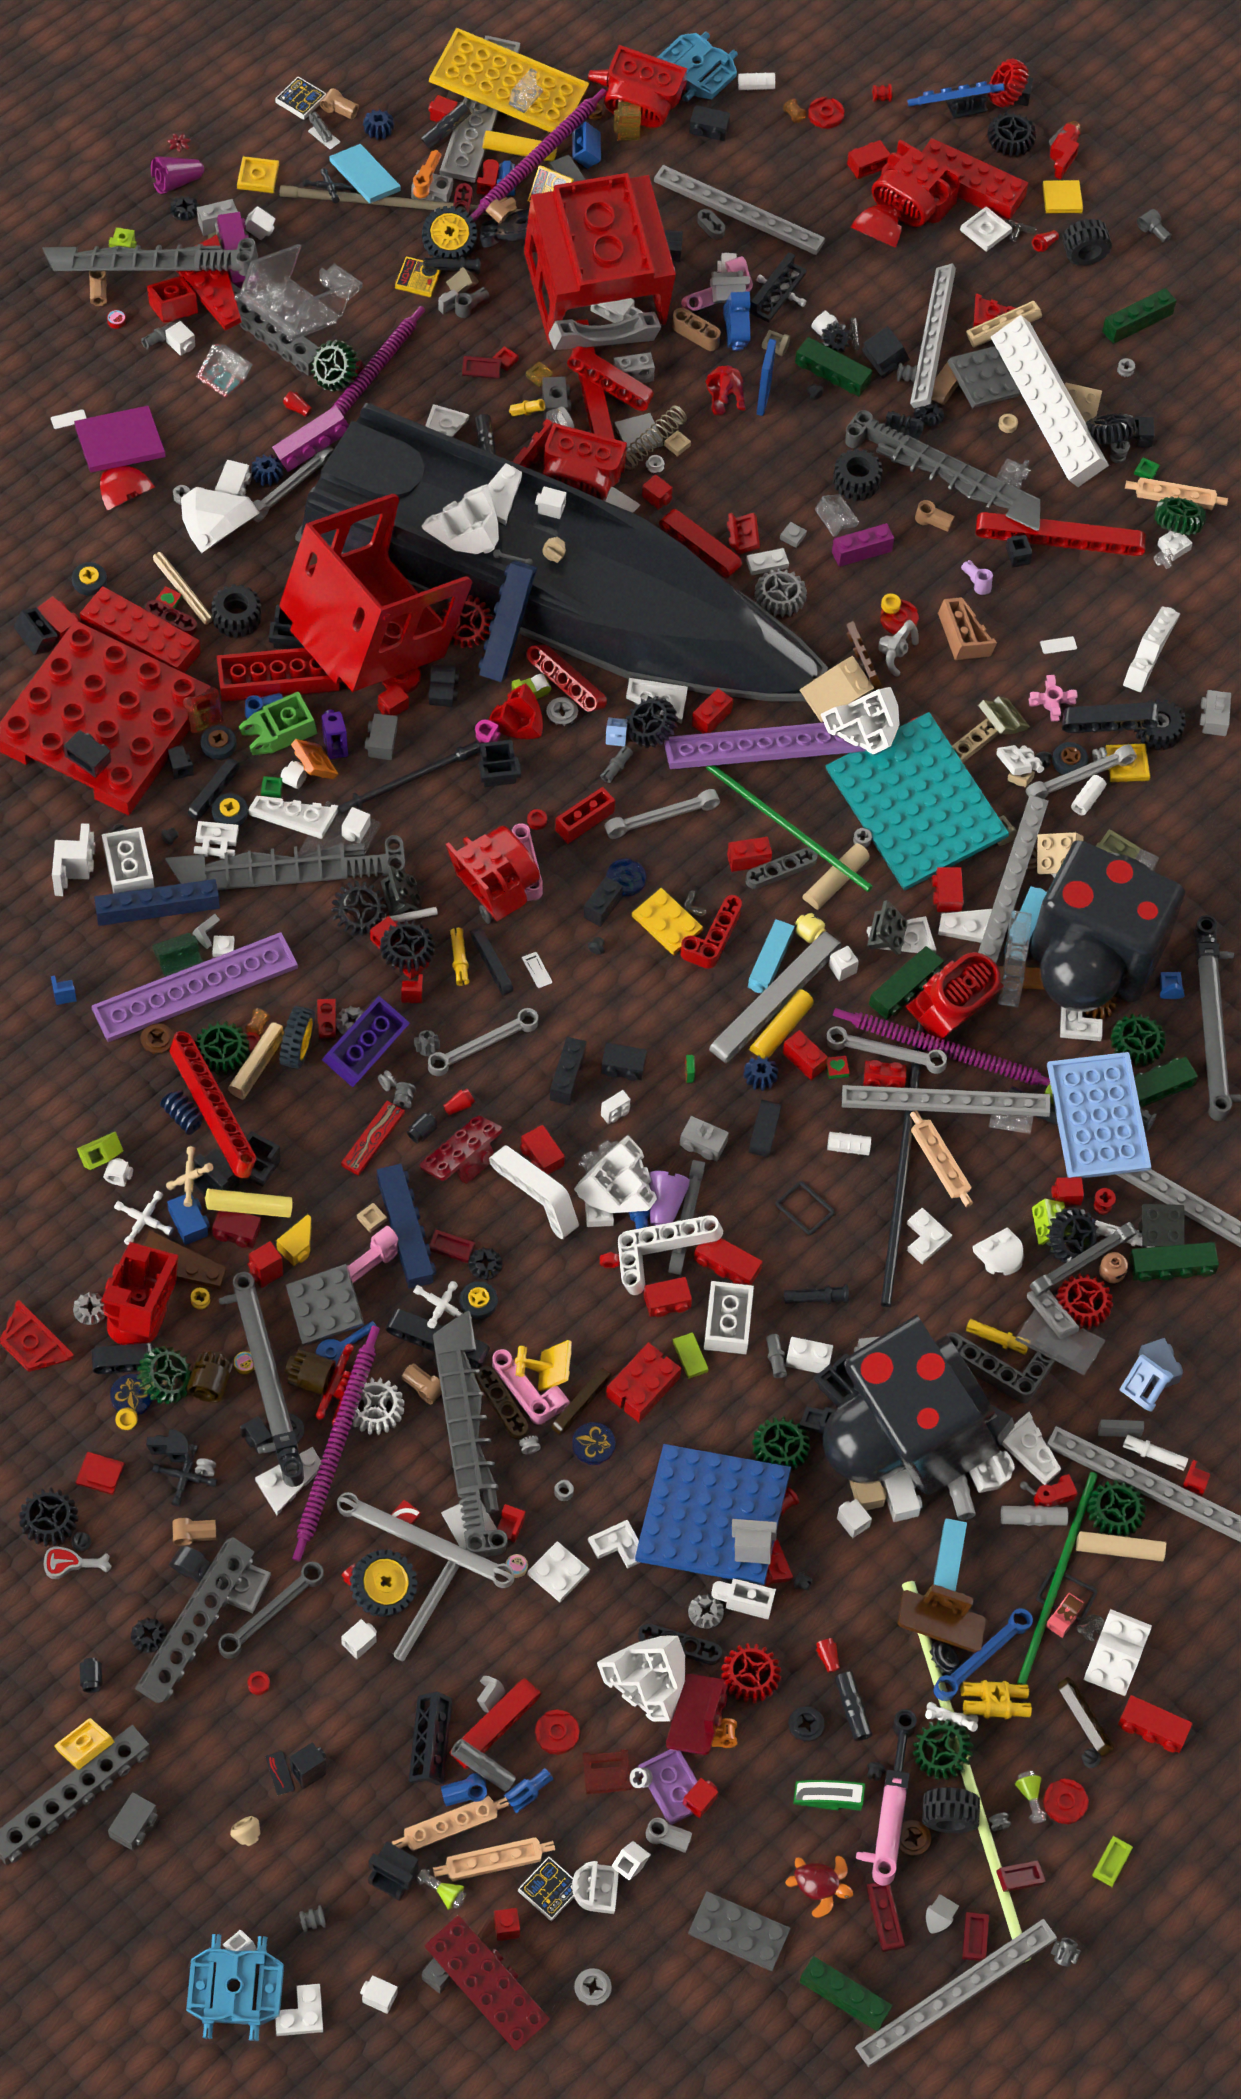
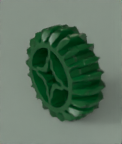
M333 340L327 341L326 344H321V349H315L317 355L312 356L315 361L310 364L314 366L311 372L315 374L313 379L318 381L317 384L324 390L332 392L343 391V388H349V383H354L353 376H358L355 373L356 369H359L356 363L360 361L358 358H355L357 353L352 351L353 347L346 342Z
M1165 497L1159 501L1155 508L1154 520L1157 521L1158 525H1161V528L1168 529V532L1172 531L1181 535L1196 534L1203 529L1206 522V512L1203 510V507L1199 506L1198 503H1193L1192 500H1186V498Z
M1133 1013L1129 1018L1124 1016L1122 1021L1119 1020L1116 1026L1113 1027L1110 1037L1112 1041L1111 1048L1115 1049L1114 1053L1129 1052L1131 1062H1134L1135 1067L1139 1063L1145 1066L1147 1062L1152 1064L1155 1059L1158 1060L1164 1052L1166 1044L1165 1032L1161 1031L1162 1025L1156 1026V1019L1150 1021L1149 1015L1146 1018H1142L1141 1013L1138 1017H1135ZM1130 1030L1132 1031L1131 1034H1127L1126 1037L1122 1036L1125 1032ZM1150 1043H1154V1045L1151 1048L1145 1050V1046H1149Z
M217 1021L216 1026H212L209 1023L208 1030L202 1028V1034H197L198 1041H195L196 1046L210 1072L215 1070L216 1074L219 1075L220 1071H224V1074L227 1075L228 1070L231 1069L235 1073V1067L241 1068L242 1062L247 1060L246 1055L250 1053L248 1048L250 1043L247 1040V1034L243 1033L241 1027L236 1028L234 1023L230 1026L227 1021L223 1025H220V1022ZM220 1043H222V1044H223V1047H224V1048H223V1053L221 1052V1049H220V1048H221V1044H220Z
M166 1346L153 1348L150 1352L145 1353L144 1358L139 1362L141 1366L137 1369L141 1374L136 1379L142 1380L139 1387L146 1389L144 1394H151L150 1400L157 1399V1404L163 1402L165 1404L176 1403L187 1395L186 1389L192 1373L189 1367L192 1363H186L187 1356L181 1357V1350L174 1352L173 1347L166 1348ZM157 1360L158 1365L156 1366V1371L153 1372V1366ZM177 1378V1386L175 1390H173V1385H175L174 1379Z
M783 1416L781 1421L774 1417L773 1423L766 1420L765 1426L760 1424L758 1427L759 1431L754 1433L755 1439L752 1440V1445L754 1446L753 1454H757L756 1461L771 1463V1465L788 1466L794 1471L797 1470L798 1465L802 1466L804 1464V1459L808 1458V1451H810L811 1446L808 1444L810 1438L805 1436L807 1433L806 1429L800 1430V1423L793 1425V1418L786 1422ZM775 1433L774 1439L769 1440V1443H764L769 1435ZM796 1447L799 1448L794 1455L787 1456L789 1451Z
M1115 1480L1111 1486L1107 1481L1104 1487L1099 1485L1097 1491L1092 1492V1498L1088 1500V1505L1090 1506L1087 1508V1513H1090L1089 1521H1095L1093 1524L1094 1528L1101 1527L1100 1534L1107 1531V1535L1114 1533L1115 1536H1121L1122 1533L1125 1537H1128L1129 1532L1134 1534L1137 1528H1141L1142 1521L1146 1517L1144 1514L1146 1506L1143 1505L1145 1500L1144 1498H1138L1140 1491L1133 1492V1485L1127 1488L1125 1487V1481L1120 1486ZM1108 1498V1505L1101 1509L1100 1502ZM1133 1509V1517L1126 1521V1513Z
M938 1719L936 1726L933 1722H929L930 1729L928 1730L922 1727L923 1736L916 1734L920 1742H914L913 1744L914 1747L918 1748L913 1751V1755L918 1757L915 1762L917 1765H921L920 1770L922 1772L927 1771L929 1777L935 1774L937 1780H940L942 1775L946 1780H949L950 1773L957 1777L956 1771L958 1769L961 1772H965L962 1765H970V1761L966 1758L973 1757V1753L969 1749L974 1747L969 1742L971 1736L965 1734L967 1730L964 1727L959 1728L960 1725L956 1722L952 1724L948 1719L944 1724L942 1720ZM940 1734H944L939 1740L933 1739ZM955 1736H957L960 1745L958 1753L953 1750ZM928 1746L934 1749L931 1763L927 1757ZM937 1747H946L949 1752L942 1751L941 1753ZM946 1760H953L951 1763L943 1765Z

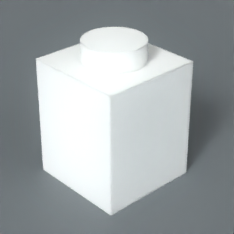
M257 206L248 214L245 221V230L262 240L266 235L270 236L273 232L275 218Z
M179 321L166 330V342L181 356L186 352H190L195 347V335Z
M543 487L542 493H538L535 505H538V513L560 519L566 504V492Z
M352 807L342 824V836L348 841L361 843L370 827V814Z
M846 946L831 954L829 967L840 982L857 973L859 961L849 946Z
M857 1499L852 1502L846 1501L839 1507L837 1519L852 1538L870 1527L872 1518Z
M361 1619L342 1636V1645L358 1659L377 1642V1631L370 1623L366 1624Z
M632 1841L621 1850L611 1867L630 1880L641 1871L651 1854Z
M372 1975L369 1982L365 1981L360 1994L363 1995V2003L388 2014L397 1996L398 1987Z

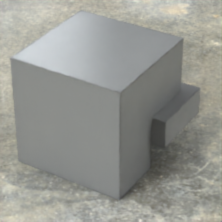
M743 271L712 272L710 287H712L713 303H726L731 292H746V286L750 284V276H743Z
M732 1519V1537H735V1561L770 1564L772 1540H776L777 1522Z

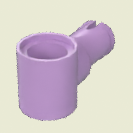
M971 560L964 562L961 568L971 577V581L975 584V592L981 595L989 594L992 589V572L987 569H978Z

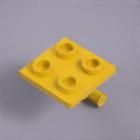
M567 1340L542 1351L540 1361L527 1359V1347L519 1346L518 1357L515 1358V1364L517 1365L515 1375L524 1377L525 1367L539 1372V1392L568 1381L572 1341Z

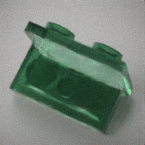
M191 933L152 945V949L165 977L203 963L198 950V941L196 936H192Z

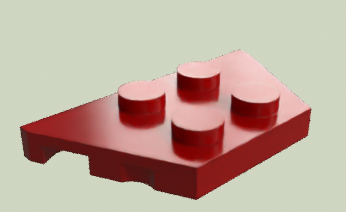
M18 1300L12 1316L9 1317L6 1330L3 1331L0 1337V1344L28 1372L74 1359V1354Z

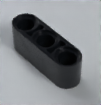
M761 1100L748 1153L769 1158L782 1104Z
M141 1343L96 1347L92 1349V1370L96 1374L138 1372L137 1369L141 1366L140 1360L144 1358L145 1353L150 1352L154 1348V1345Z

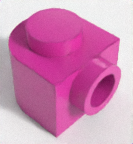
M481 720L475 726L476 738L480 743L498 741L500 737L499 725L489 720Z

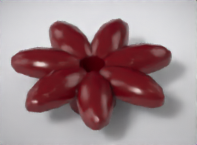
M184 133L180 137L173 134V139H168L167 142L172 144L170 146L171 150L177 148V151L181 152L182 148L189 149L187 143L191 142V139L185 138Z

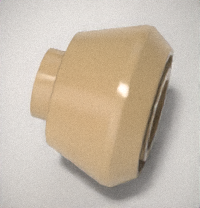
M249 1816L238 1821L232 1826L230 1835L241 1845L246 1844L250 1846L256 1843L260 1835L259 1820Z

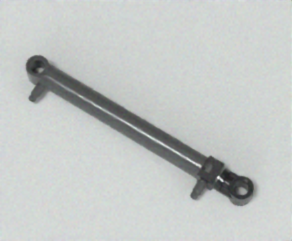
M1203 915L1197 920L1194 936L1197 944L1195 955L1196 965L1199 967L1210 1102L1208 1113L1215 1121H1223L1228 1117L1232 1103L1241 1102L1240 1094H1229L1218 959H1233L1234 953L1219 951V943H1217L1216 939L1217 922L1212 916Z
M240 1272L233 1278L234 1294L219 1298V1303L221 1305L238 1303L273 1442L258 1447L257 1450L259 1454L276 1451L284 1483L290 1487H297L304 1480V1469L298 1451L297 1440L288 1413L254 1278L248 1272ZM292 1470L297 1471L296 1474H289Z

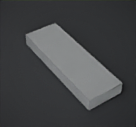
M1050 1290L1036 1297L1033 1291L1027 1293V1299L1060 1339L1079 1332V1326L1067 1311L1062 1309V1305L1058 1303V1300Z

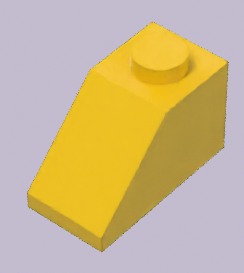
M306 1215L276 1240L277 1250L293 1266L299 1262H304L310 1253L311 1217L309 1215Z

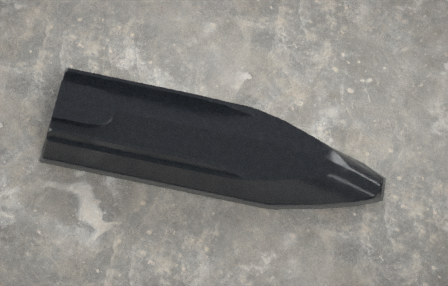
M369 403L364 404L359 418L356 422H351L322 468L319 481L308 494L303 524L295 535V540L300 542L306 523L390 494H396L399 497V503L388 550L390 561L418 592L427 591L465 576L469 577L472 580V585L468 596H473V602L476 598H479V605L485 602L486 607L484 609L489 608L491 610L486 616H493L492 620H495V605L501 599L499 594L502 583H505L507 577L504 575L505 569L508 564L510 565L515 560L503 557L495 558L493 556L494 550L489 553L481 552L479 554L455 551L423 530L422 525L430 516L443 512V508L453 501L457 503L462 501L464 494L483 485H488L507 463L521 471L522 478L506 525L498 521L499 540L494 550H500L501 553L523 559L530 558L533 560L531 566L537 567L519 634L627 679L634 678L688 687L687 690L712 694L719 688L730 697L762 701H806L800 689L828 671V667L801 638L752 599L734 588L687 547L646 519L558 480ZM543 487L566 492V504L560 519L538 513V505H535L538 493H542ZM380 514L351 525L341 554L370 543ZM337 529L320 535L330 547ZM558 537L565 542L566 551L564 557L558 563L548 560L543 554L544 544L549 538ZM452 597L444 599L442 602H451ZM466 606L463 607L462 610L466 612H473L475 607Z

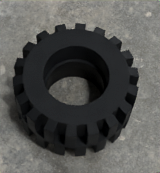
M1099 219L1077 221L1075 224L1070 225V228H1067L1062 236L1068 260L1078 266H1087L1100 262L1101 259L1107 257V254H1110L1112 249L1107 226Z
M850 449L846 453L843 452L840 458H837L833 484H835L834 488L839 490L838 493L841 496L845 495L846 499L853 498V501H857V499L863 501L865 497L869 499L872 497V494L875 495L881 482L882 464L877 456L873 457L874 454L872 452L867 453V450L864 449L862 451H859V449L851 451ZM851 473H861L864 476L856 477L851 475Z
M232 584L231 587H223L224 590H219L217 595L213 597L212 616L214 626L219 629L221 634L225 632V636L228 637L233 635V638H238V636L246 637L247 633L249 635L252 634L253 629L257 630L258 624L261 623V604L255 591L252 592L250 587L244 588V585L241 584L240 586ZM235 608L245 610L244 612L239 614H233L228 612L231 609Z
M948 1787L929 1790L924 1794L922 1822L928 1828L945 1833H964L979 1827L980 1797L977 1794L960 1788Z

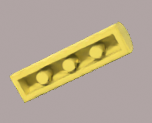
M207 1189L205 1196L208 1210L291 1217L292 1197Z

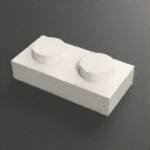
M784 548L747 555L746 557L751 575L770 572L771 569L776 571L778 568L781 570L789 567Z

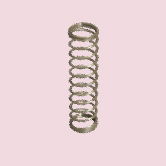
M672 406L670 410L666 411L665 415L661 416V419H657L655 424H652L650 428L646 429L645 433H642L640 437L636 438L635 442H632L627 447L632 452L631 454L626 450V457L632 464V467L625 464L626 469L633 470L638 465L637 460L643 461V456H648V451L653 452V447H658V442L663 443V437L668 438V433L673 434V428L678 429V424L683 425L687 421L686 414L680 407ZM673 408L677 409L682 414V416L684 417V421L677 412L673 411ZM667 417L676 423L677 428L671 425ZM662 421L669 425L672 432H669L664 427ZM654 425H656L657 431L652 429ZM657 426L666 432L667 437L661 434ZM652 430L661 437L662 441H659L654 436ZM647 435L655 440L657 446L650 442ZM642 439L651 446L652 450H649L644 445ZM637 444L646 451L647 455L640 451ZM632 449L636 450L640 454L642 458L641 460L636 457Z

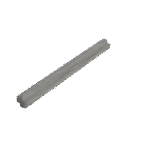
M448 1560L395 1650L394 1657L400 1661L405 1660L460 1565Z

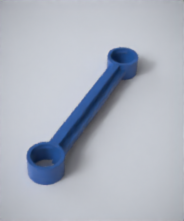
M1016 1609L1010 1616L1008 1624L983 1645L980 1651L973 1654L950 1676L945 1675L937 1680L933 1689L935 1696L941 1701L951 1700L957 1693L958 1686L1013 1636L1028 1631L1033 1622L1030 1612L1025 1609ZM1022 1616L1026 1619L1027 1624H1016L1013 1617ZM939 1683H948L953 1691H941Z

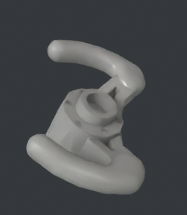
M911 620L906 621L904 626L894 636L886 635L879 641V651L886 655L888 669L896 677L900 675V671L895 667L894 659L895 657H902L907 653L908 644L906 643V638L910 632L912 644L918 645L919 643L917 627Z

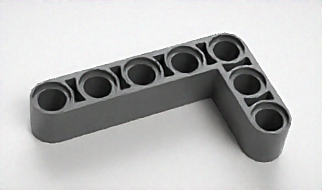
M952 1332L946 1334L956 1346L972 1374L1020 1403H1027L1032 1399L1053 1368L1057 1357V1351L1053 1346L1044 1345L1039 1348L1024 1372L1021 1373L959 1334ZM970 1354V1355H972L974 1358H973V1359H969V1358H967L965 1355ZM1042 1356H1048L1051 1360H1045ZM983 1366H990L992 1370H987ZM1031 1372H1037L1040 1376H1033ZM1001 1377H1008L1011 1381H1004ZM1020 1388H1026L1029 1392H1022Z

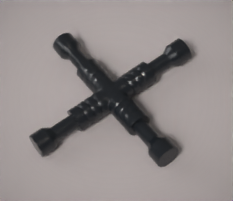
M325 168L320 171L324 181L312 182L307 179L303 180V187L315 186L320 189H328L333 203L340 201L339 196L336 195V190L357 191L353 185L349 186L344 185V183L332 182Z
M191 1444L190 1447L192 1448L194 1458L199 1447ZM194 1461L185 1462L182 1470L171 1467L170 1469L165 1468L159 1464H154L153 1472L155 1473L162 1472L168 1474V1476L179 1478L176 1488L177 1493L171 1503L177 1507L181 1504V1495L185 1491L188 1481L199 1484L202 1482L209 1484L211 1487H216L218 1479H209L202 1477L200 1474L192 1473L191 1469Z

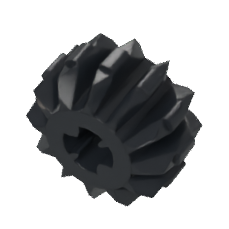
M834 322L833 325L827 324V330L822 329L824 336L819 338L824 340L823 345L836 352L840 351L843 353L845 352L844 346L850 347L847 340H851L852 337L847 335L851 331L845 329V324L839 325L838 322Z

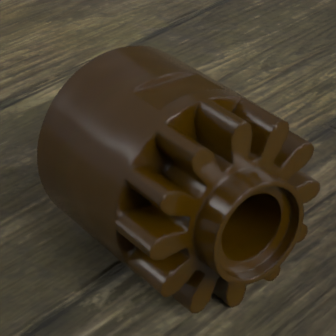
M298 1349L295 1356L291 1355L286 1365L285 1374L289 1375L287 1379L288 1384L324 1396L336 1362L335 1360Z
M209 1351L208 1353L203 1352V1355L198 1354L186 1389L187 1392L194 1398L205 1402L217 1403L222 1401L233 1364L229 1363L230 1360L226 1359L219 1352Z

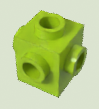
M116 228L113 238L110 237L109 247L121 246L135 249L137 246L135 231Z

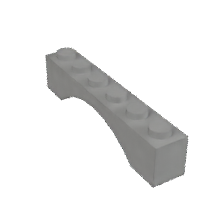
M655 312L638 313L620 322L601 326L583 325L572 319L555 321L548 336L554 350L571 349L577 346L592 347L654 341L661 325Z

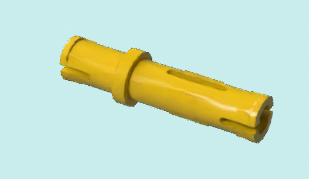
M456 928L457 933H455V929L450 930L454 956L452 965L456 973V984L463 986V981L465 985L469 984L467 972L469 964L465 955L463 929Z
M973 1319L969 1320L966 1328L967 1332L1003 1345L1005 1349L1010 1348L1024 1355L1030 1345V1342L1014 1337L1010 1332L1008 1334Z

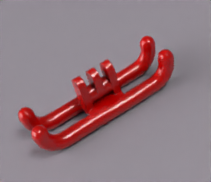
M350 1343L345 1346L316 1412V1418L322 1420L325 1417L332 1396L340 1399L332 1419V1426L336 1422V1417H338L337 1413L339 1412L341 1401H343L342 1398L345 1396L344 1392L350 1380V1375H352L351 1372L344 1371L354 1349Z

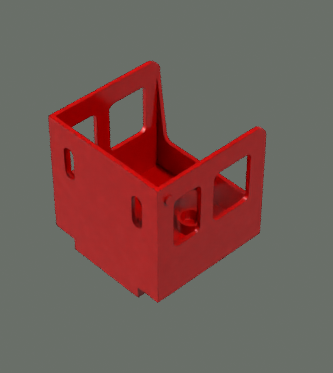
M628 173L558 184L554 185L553 191L531 195L524 253L549 345L552 343L548 334L555 321L563 320L567 310L652 295L661 325H666L676 273L649 175L629 178ZM534 252H537L538 255L537 269L533 259ZM543 277L550 301L549 315L542 294Z
M390 494L306 523L279 605L293 622L290 631L335 684L344 682L352 692L444 658L472 585V580L465 576L418 593L394 566L388 557V550L399 503V497L396 494ZM380 514L370 543L341 554L351 525ZM337 529L330 547L320 535ZM314 552L317 556V563L309 566ZM452 597L444 621H442L429 605Z

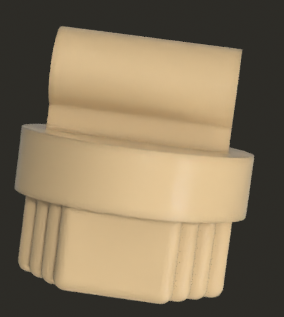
M558 537L549 538L543 547L544 556L556 563L564 557L566 551L565 542Z

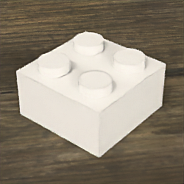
M1170 531L1159 538L1157 546L1174 561L1190 551L1193 543L1184 534L1181 535L1180 533Z
M622 1090L602 1102L601 1116L608 1124L616 1122L618 1118L629 1113L630 1098Z
M585 1202L587 1227L613 1226V1213L593 1207Z

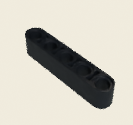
M1149 702L1068 707L1063 710L1062 730L1067 733L1152 729L1158 725L1159 707L1157 704Z
M395 1309L385 1330L397 1338L435 1352L433 1334L444 1326L436 1324L435 1328H430L427 1325L429 1320L400 1309ZM475 1339L476 1350L465 1352L471 1367L481 1368L490 1347L486 1343Z

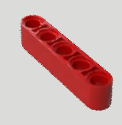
M577 346L568 359L567 364L571 370L634 409L645 411L654 396L653 391L582 346Z
M672 509L659 521V525L665 533L687 547L722 576L729 578L742 566V561L737 554L680 511Z
M542 644L528 648L527 659L586 711H596L605 708L607 704L605 695L549 646Z
M523 1678L462 1739L482 1753H485L537 1702L542 1693L526 1678ZM451 1755L463 1768H470L466 1764L458 1760L456 1757Z

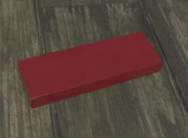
M876 1882L867 1884L866 1888L882 1952L904 1948L905 1943L890 1884L884 1886Z

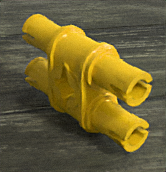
M983 1680L981 1683L962 1682L960 1687L961 1696H976L982 1699V1701L964 1700L963 1713L964 1715H983L985 1718L1004 1717L1009 1719L1011 1716L1030 1717L1032 1712L1031 1703H1012L1010 1698L1027 1699L1029 1689L1026 1688H1028V1685H1013L1006 1681L987 1682V1680Z

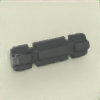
M310 113L309 120L314 124L313 126L318 134L322 136V140L324 142L331 141L332 134L327 130V126L318 113Z

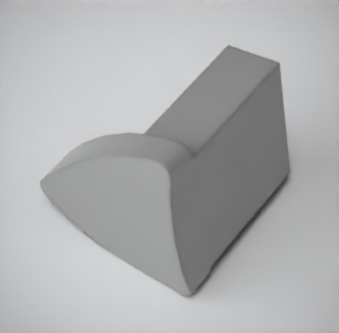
M216 914L198 926L192 933L207 949L212 944L206 933L220 921Z
M483 1676L480 1682L486 1687L477 1701L483 1711L488 1713L503 1697L505 1689L499 1680L490 1676Z
M939 1894L933 1905L927 1908L926 1923L929 1932L937 1933L946 1929L953 1922V1916L957 1912L959 1905Z

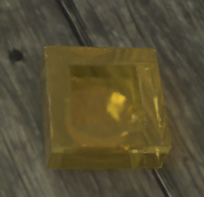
M540 361L526 371V377L538 387L542 385L543 377H552L553 374Z

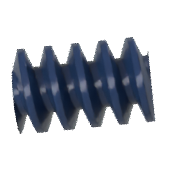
M182 1090L167 1094L161 1100L160 1106L164 1108L165 1112L172 1119H175V1123L180 1125V1128L187 1135H192L200 1128L204 1116L202 1113L198 1114L199 1108H193L194 1103L192 1101L188 1102L189 1098L183 1096Z

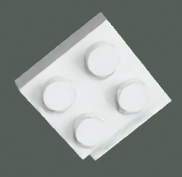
M81 824L80 841L55 840L52 869L55 896H63L64 888L68 887V879H89L90 872L94 870V860H92V854H95L94 832H90L89 824Z
M1110 1609L1083 1680L1125 1696L1152 1625Z

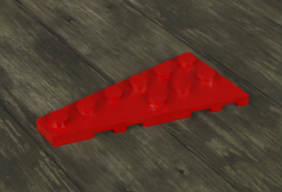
M217 235L199 243L204 246H220ZM204 269L202 271H176L179 276L182 275L199 300L225 331L242 323L228 271H225V269L223 271H218V269L216 271L211 269L209 271Z

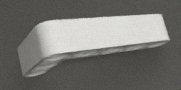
M506 1145L489 1157L490 1164L498 1173L544 1205L550 1226L556 1236L564 1239L579 1227L570 1196L561 1184Z
M704 1216L623 1232L618 1238L621 1279L627 1291L632 1295H638L644 1291L645 1278L642 1255L717 1241L723 1235V1229L719 1221L714 1216ZM715 1226L713 1230L708 1231L710 1227ZM695 1230L694 1233L687 1235L689 1231ZM670 1234H674L672 1238L667 1239ZM654 1238L651 1242H647L648 1239ZM629 1242H633L632 1245L626 1246ZM631 1261H635L634 1264L628 1265ZM633 1280H637L635 1284L630 1285Z

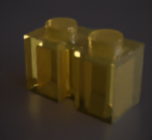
M618 102V110H614V120L617 122L613 123L614 133H617V139L639 140L640 106L628 102Z

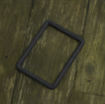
M802 1181L797 1182L775 1203L785 1215L808 1235H812L835 1214L834 1209ZM800 1185L830 1211L810 1231L780 1204Z
M1056 1568L1050 1569L1036 1596V1600L1042 1604L1045 1603V1600L1041 1596ZM1064 1573L1063 1577L1093 1592L1081 1617L1076 1616L1075 1620L1082 1622L1098 1591L1096 1588ZM1053 1604L1052 1609L1057 1610L1058 1606Z

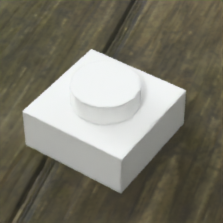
M214 936L213 957L234 951V936Z

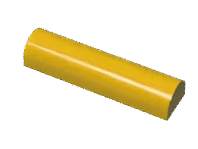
M486 130L482 148L526 157L542 141ZM557 147L544 159L545 161L551 162L555 160Z
M798 989L750 1046L749 1050L757 1056L760 1055L762 1059H765L767 1056L769 1058L812 1007L814 1000L811 995L804 990Z

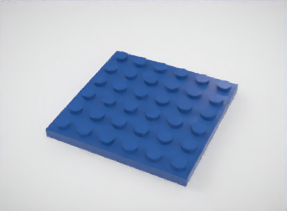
M663 1444L635 1561L765 1585L769 1564L735 1561V1537H732V1519L777 1522L778 1529L791 1467L777 1464L771 1465V1463ZM772 1540V1550L775 1540Z

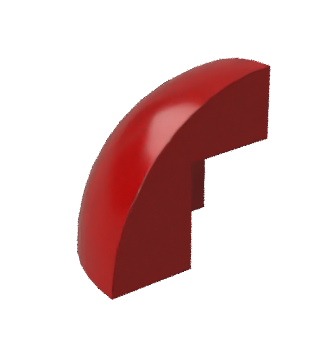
M875 205L858 215L851 228L896 248L901 233V226L898 225L901 213L892 205Z
M126 465L106 469L100 479L101 495L107 510L115 508L155 488L144 473Z
M525 683L511 691L507 695L508 700L503 705H497L488 720L499 725V732L504 735L518 739H535L542 735V714L534 693Z

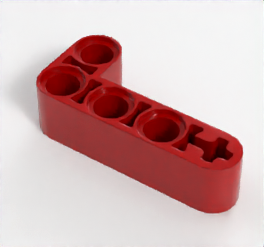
M729 895L724 899L705 940L691 935L683 938L680 954L684 960L707 969L715 967L740 917L742 902L738 896Z

